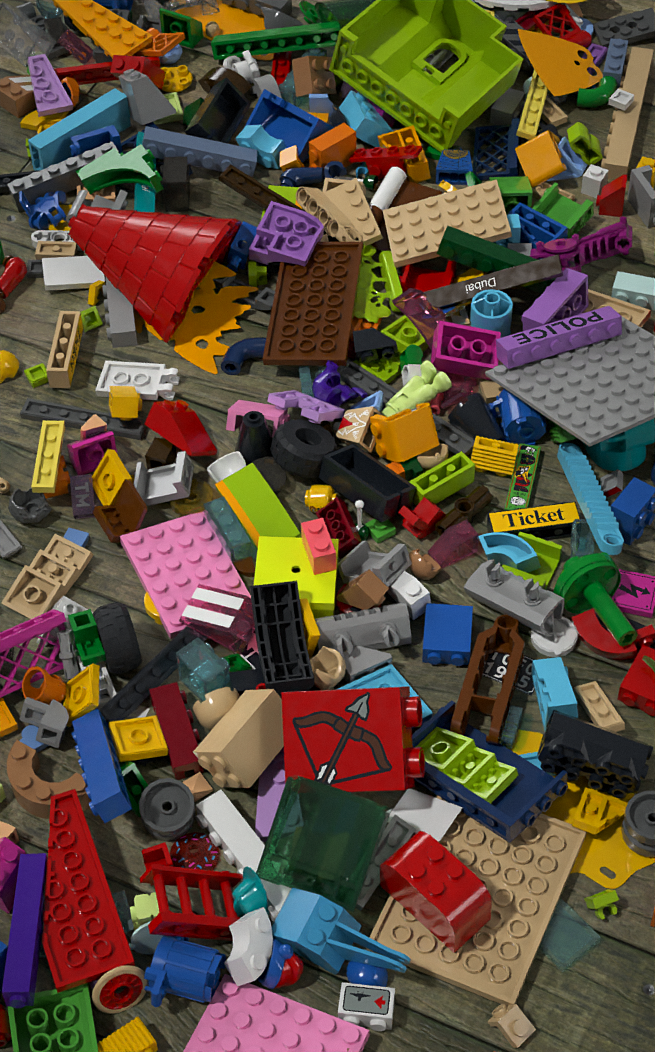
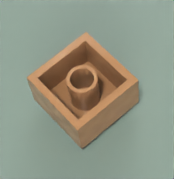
M305 56L292 60L296 97H309V94H328V96L336 94L334 73L329 70L332 57Z

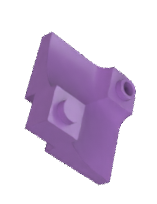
M271 201L256 229V236L249 248V259L266 265L269 262H287L306 266L317 242H320L323 237L324 226L318 218L305 211Z

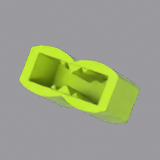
M577 122L567 129L571 149L581 154V158L586 164L594 165L603 158L599 140L594 135L589 134L584 124Z

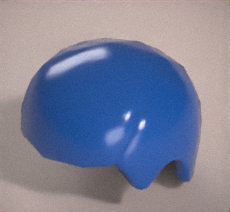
M354 961L348 963L346 974L349 983L386 987L388 981L387 968Z

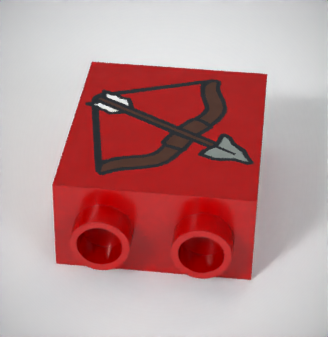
M410 686L281 692L286 794L406 790L414 787V778L424 777L425 757L423 748L412 747V727H421L422 703L419 696L410 697Z

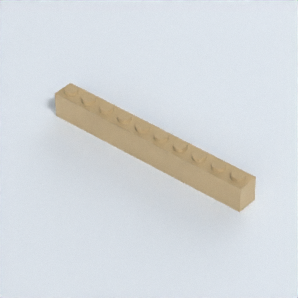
M632 47L631 54L626 56L619 89L635 96L634 101L625 111L616 107L613 111L609 130L610 134L607 137V146H605L604 158H602L601 168L609 170L608 179L615 180L623 174H628L654 49Z

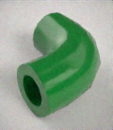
M605 76L601 78L598 88H579L577 107H599L608 103L609 98L617 90V80L614 77Z

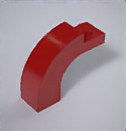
M594 609L571 617L576 632L586 647L608 659L626 660L635 658L638 654L636 647H642V645L649 646L655 640V630L651 624L636 630L637 638L631 644L620 646L613 635L601 626Z

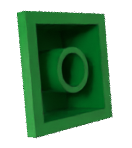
M160 8L162 33L184 32L185 39L179 45L193 49L203 38L202 22Z

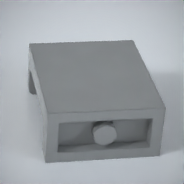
M649 165L631 170L627 200L646 227L652 228L655 227V190L650 185L652 169Z
M186 451L177 453L175 464L146 469L143 462H138L134 472L133 485L147 506L186 498L190 495L194 465Z
M362 541L337 566L345 584H348L370 569L388 587L412 562L406 544H397L387 554L371 552L368 542Z

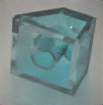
M198 637L176 652L180 681L202 702L206 700L204 695L226 687L230 681V666L226 659L223 657L219 658L211 645L207 642L204 643Z

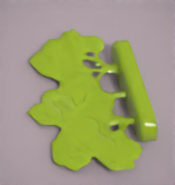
M372 245L364 246L354 316L366 318L369 322L377 323L379 318L390 316L391 310L393 312H403L404 295L391 251H381L379 263L372 260L376 248ZM377 266L380 267L382 278L376 277L371 269ZM383 281L386 293L376 291L373 283ZM375 296H379V297H380V298H377L378 301H376V302H374V303L371 302V299H372L373 297H375ZM385 298H388L391 310L382 304Z

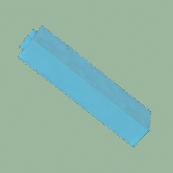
M114 88L29 139L28 143L33 169L35 171L43 170L50 165L58 164L73 157L69 148L72 145L71 137L111 125L115 126L118 133L130 127L127 96Z

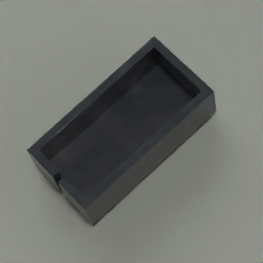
M226 77L211 88L184 132L190 136L228 144L252 103Z
M355 444L323 456L319 478L353 503L362 500L364 502L362 509L376 520L384 522L395 517V514L399 515L398 512L403 506L409 509L412 508L417 487Z

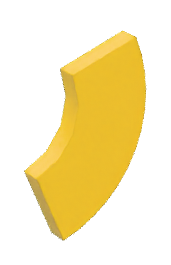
M35 110L25 116L20 125L21 128L38 131V128L41 125L44 126L49 120L64 119L69 111L38 117V112Z

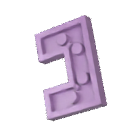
M296 390L269 393L267 401L274 404L275 408L280 410H287L289 407L302 408L301 415L309 418L308 421L320 424L321 421H334V419L343 418L345 410Z

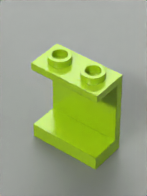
M519 532L518 537L525 540L536 552L541 568L527 573L504 564L502 567L508 572H513L516 576L523 577L524 580L533 579L534 585L538 581L539 586L546 590L561 560L562 546L555 542L535 537L532 534Z

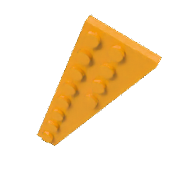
M52 0L54 6L63 10V14L66 17L69 16L73 20V24L84 35L92 38L94 44L97 47L100 46L107 57L110 56L113 59V55L132 56L153 41V35L93 0Z

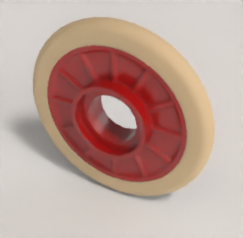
M126 965L105 973L93 988L92 1000L95 1007L104 1013L115 1014L138 1004L146 994L145 986H148V980L144 979L145 972L136 966ZM126 986L124 991L114 993L117 988Z

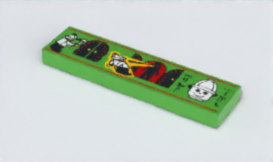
M519 444L504 511L528 508L541 447Z

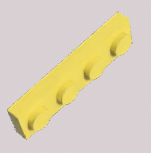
M43 420L31 486L33 493H55L65 432L64 421Z

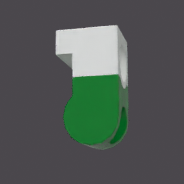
M414 344L409 345L400 355L403 387L412 377L416 375L421 377L420 365L422 364L423 351Z

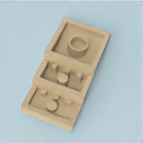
M54 534L44 551L40 549L30 566H24L1 604L29 619L52 610L53 606L67 594L94 554Z

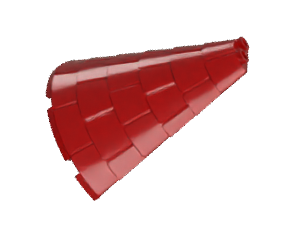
M82 204L77 217L73 216L70 219L68 227L71 228L69 236L85 252L95 266L103 272L112 285L122 292L147 324L151 325L163 341L168 343L185 319L193 293L215 262L223 265L226 261L230 246L242 222L235 218L138 212L137 210H113L112 208L91 207Z

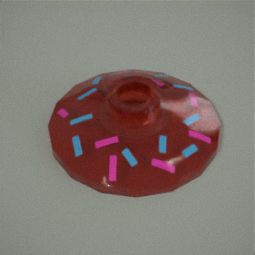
M192 832L185 834L174 842L170 850L173 867L213 871L219 862V848L204 833ZM198 849L196 853L190 852V850Z

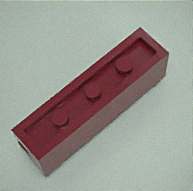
M177 682L149 689L155 715H157L168 747V757L175 780L184 779V772L192 769L194 775L199 772L204 773V768L199 764L198 757L193 753L198 747L197 743L200 742L197 728L192 729L191 723H194L191 710H186L184 705L187 704L185 691L179 690Z

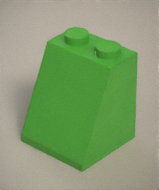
M528 176L489 177V181L497 179L506 215L520 202L531 208L533 192Z

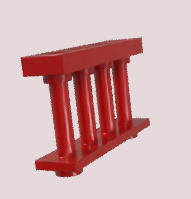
M163 864L151 865L140 877V883L154 884L159 908L158 915L148 924L150 934L233 941L229 926L240 919V917H238L233 908L232 889L243 879L242 874L231 873L230 871L220 872L164 866ZM165 885L177 886L182 913L170 911ZM188 887L200 889L205 915L193 913ZM210 889L222 891L227 917L215 915Z

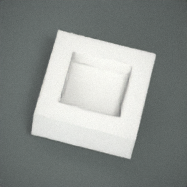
M618 88L609 98L608 104L625 111L634 101L635 95Z

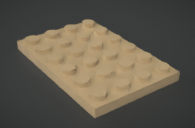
M497 179L383 210L392 258L396 268L439 257L440 255L436 253L447 225L490 242L512 237Z

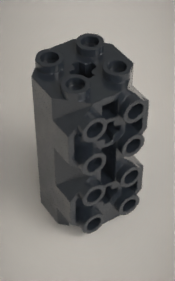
M553 710L537 753V758L541 762L540 767L543 771L559 775L565 770L567 772V780L577 781L579 776H586L590 788L611 794L616 798H625L628 793L638 792L641 779H645L649 769V765L645 763L651 757L653 746Z

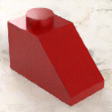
M623 174L602 187L601 195H597L596 207H600L599 215L622 217L627 175Z

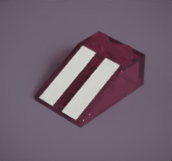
M202 584L197 586L179 619V622L240 655L255 630L250 597Z

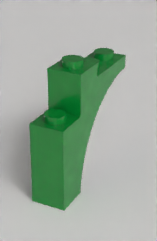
M141 144L126 154H123V152L119 154L113 148L76 171L89 194L121 183L143 184L152 188L156 193L163 190L160 183L162 178L158 171L154 169L155 165L152 160L155 158L150 149L146 150Z

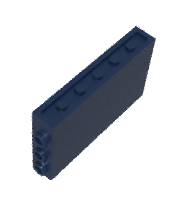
M451 700L445 707H441L429 721H425L412 735V747H416L436 727L450 731L455 711V702ZM468 724L464 736L474 739L476 747L495 753L498 762L517 768L519 776L491 804L426 761L424 777L414 778V780L445 801L462 807L461 811L511 843L526 827H531L536 818L551 807L555 799L562 797L568 789L567 772L563 770L554 778L502 744L486 743L487 735Z

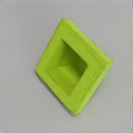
M96 306L80 312L84 332L103 325Z

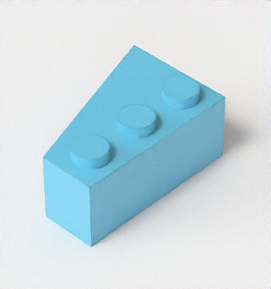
M351 90L339 107L348 126L356 131V137L375 147H380L377 136L393 131L360 92L356 93Z

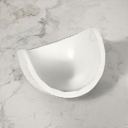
M236 451L213 462L207 468V471L212 480L218 483L244 468L246 463L241 453Z

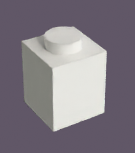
M591 164L583 175L581 193L597 199V195H601L602 187L607 185L609 170Z

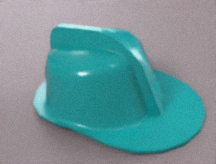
M247 866L243 869V881L232 892L234 899L233 908L240 918L262 907L265 908L269 915L264 885L256 872Z

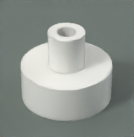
M229 56L224 60L223 67L232 70V64L241 62V60L237 56Z

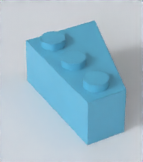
M561 657L533 660L531 674L544 731L546 732V726L553 710L578 718L577 701L569 681L567 666H564Z

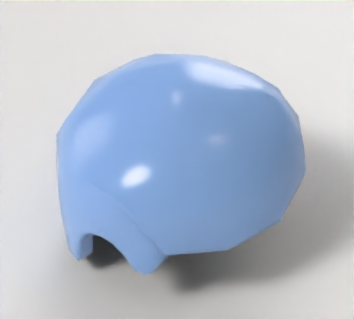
M178 44L164 56H159L160 63L170 65L178 61L183 52L181 46Z

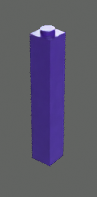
M46 853L20 854L2 995L7 1007L23 1008L24 1006H34L44 924L48 859Z

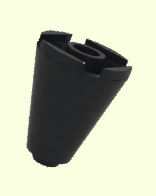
M474 393L466 397L469 401L465 404L458 403L448 416L450 420L448 422L474 440L476 436L496 439L501 442L505 440L491 410L480 393Z
M250 411L244 415L235 452L239 451L246 466L253 463L257 468L264 466L265 459L274 461L270 449L273 437L262 413Z

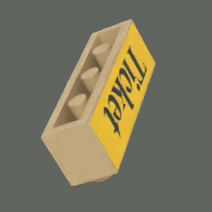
M60 311L46 369L50 388L71 387L83 333L80 311Z

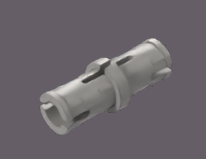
M66 629L57 632L61 651L59 658L62 659L65 679H72L79 674L76 658L78 652L74 646L72 630Z

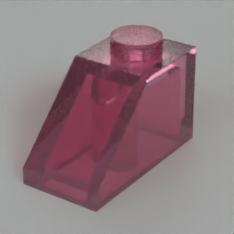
M464 520L447 528L428 550V555L441 568H444L477 552L479 534L468 520Z

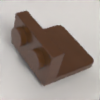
M125 480L115 504L95 506L93 514L110 542L116 543L120 542V536L140 529L147 513V505L132 482Z

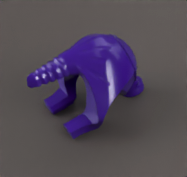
M330 360L327 361L325 370L318 374L313 381L312 391L314 398L337 407L358 396L362 398L368 397V394L362 388H350L346 385H341L340 373L337 372L339 366Z

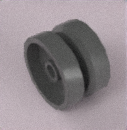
M172 778L158 779L149 784L142 792L139 801L142 824L146 831L155 839L163 841L177 840L185 836L193 827L196 816L194 796L189 787L184 783Z
M643 791L634 795L628 801L621 828L622 837L626 845L635 853L646 857H655V791Z

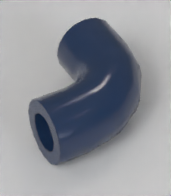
M255 337L237 341L226 351L221 363L222 371L228 375H237L240 373L242 365L246 360L263 358L266 338Z

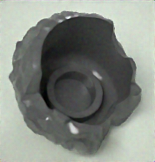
M17 488L9 499V512L17 522L37 523L47 517L52 510L44 494L33 493L32 488L26 491Z

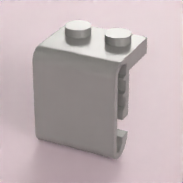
M81 190L76 196L66 221L69 223L73 216L77 217L82 204L91 207L125 210L128 205V201L125 200L128 192L120 190L115 202L96 194L92 202L85 199L88 191Z

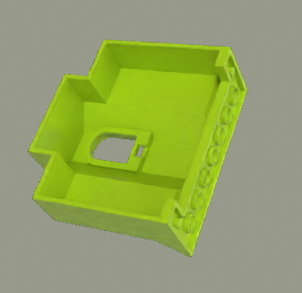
M376 0L339 31L329 70L404 126L414 125L417 135L442 153L444 149L450 150L462 131L514 84L524 58L501 43L507 26L471 0ZM438 49L449 50L459 58L444 73L425 61ZM424 68H427L428 70L433 72V74H429L424 70Z

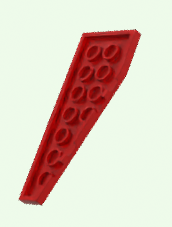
M76 789L51 796L50 831L48 838L42 944L57 993L100 979L105 973L114 968L126 965L135 966Z

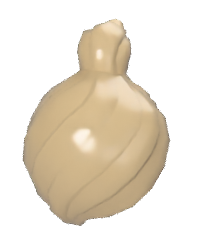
M322 646L318 654L310 658L314 675V687L320 690H334L337 683L343 679L346 670L345 660L341 654L335 649Z

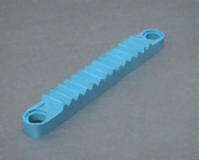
M569 442L561 443L557 458L599 549L609 555L620 554L624 539L619 531V523L616 522V517H613L614 512H611V506H608L609 502L606 501V496H603L604 492L601 490V485H598L599 481L596 480V475L591 470L589 460H586L587 456L583 455L581 449L576 444Z

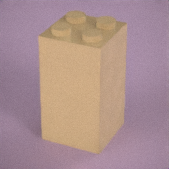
M274 689L245 690L234 706L221 718L193 751L198 757L199 764L211 773L213 781L218 786L250 788L284 747L282 699Z

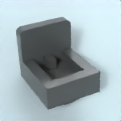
M140 15L136 23L137 27L144 31L154 28L162 33L160 19Z

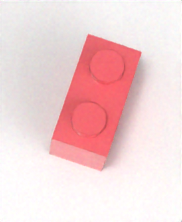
M320 518L301 523L302 542L314 575L337 570L336 551L324 519Z

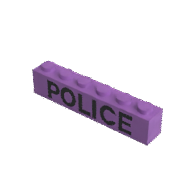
M606 306L496 339L497 358L510 369L622 335V316L612 307Z

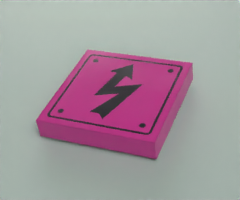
M619 569L621 583L611 598L622 612L652 618L655 606V576Z

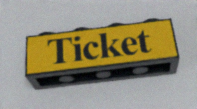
M562 502L552 505L495 511L487 515L488 533L504 532L518 536L519 532H523L543 540H554L580 536L582 522L576 502Z

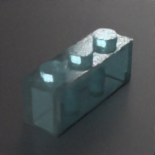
M223 496L204 503L205 516L232 563L251 556L253 559L251 541L225 497Z

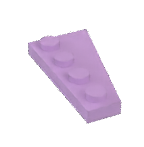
M284 747L259 776L255 833L262 842L294 836L295 827L303 826L296 793L286 794Z

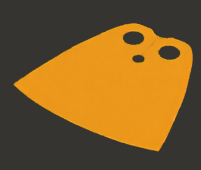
M518 29L519 38L528 59L554 97L577 92L579 88L586 89L600 82L601 78H603L601 70L593 62L592 54L585 47L554 36ZM581 50L587 54V59L581 58L578 55V51ZM574 61H578L580 65H576ZM587 68H593L597 75L592 76L589 74Z

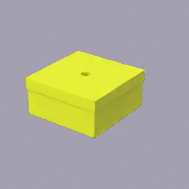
M259 536L254 585L297 580L299 599L307 598L314 619L334 616L339 539H331L336 551L337 570L314 575L302 538Z

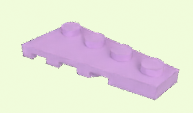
M41 54L28 57V67L38 117L73 110V103L47 56Z

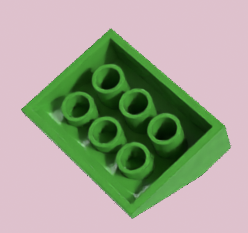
M88 983L57 993L56 989L35 993L34 1006H24L23 1008L8 1007L13 1052H98Z

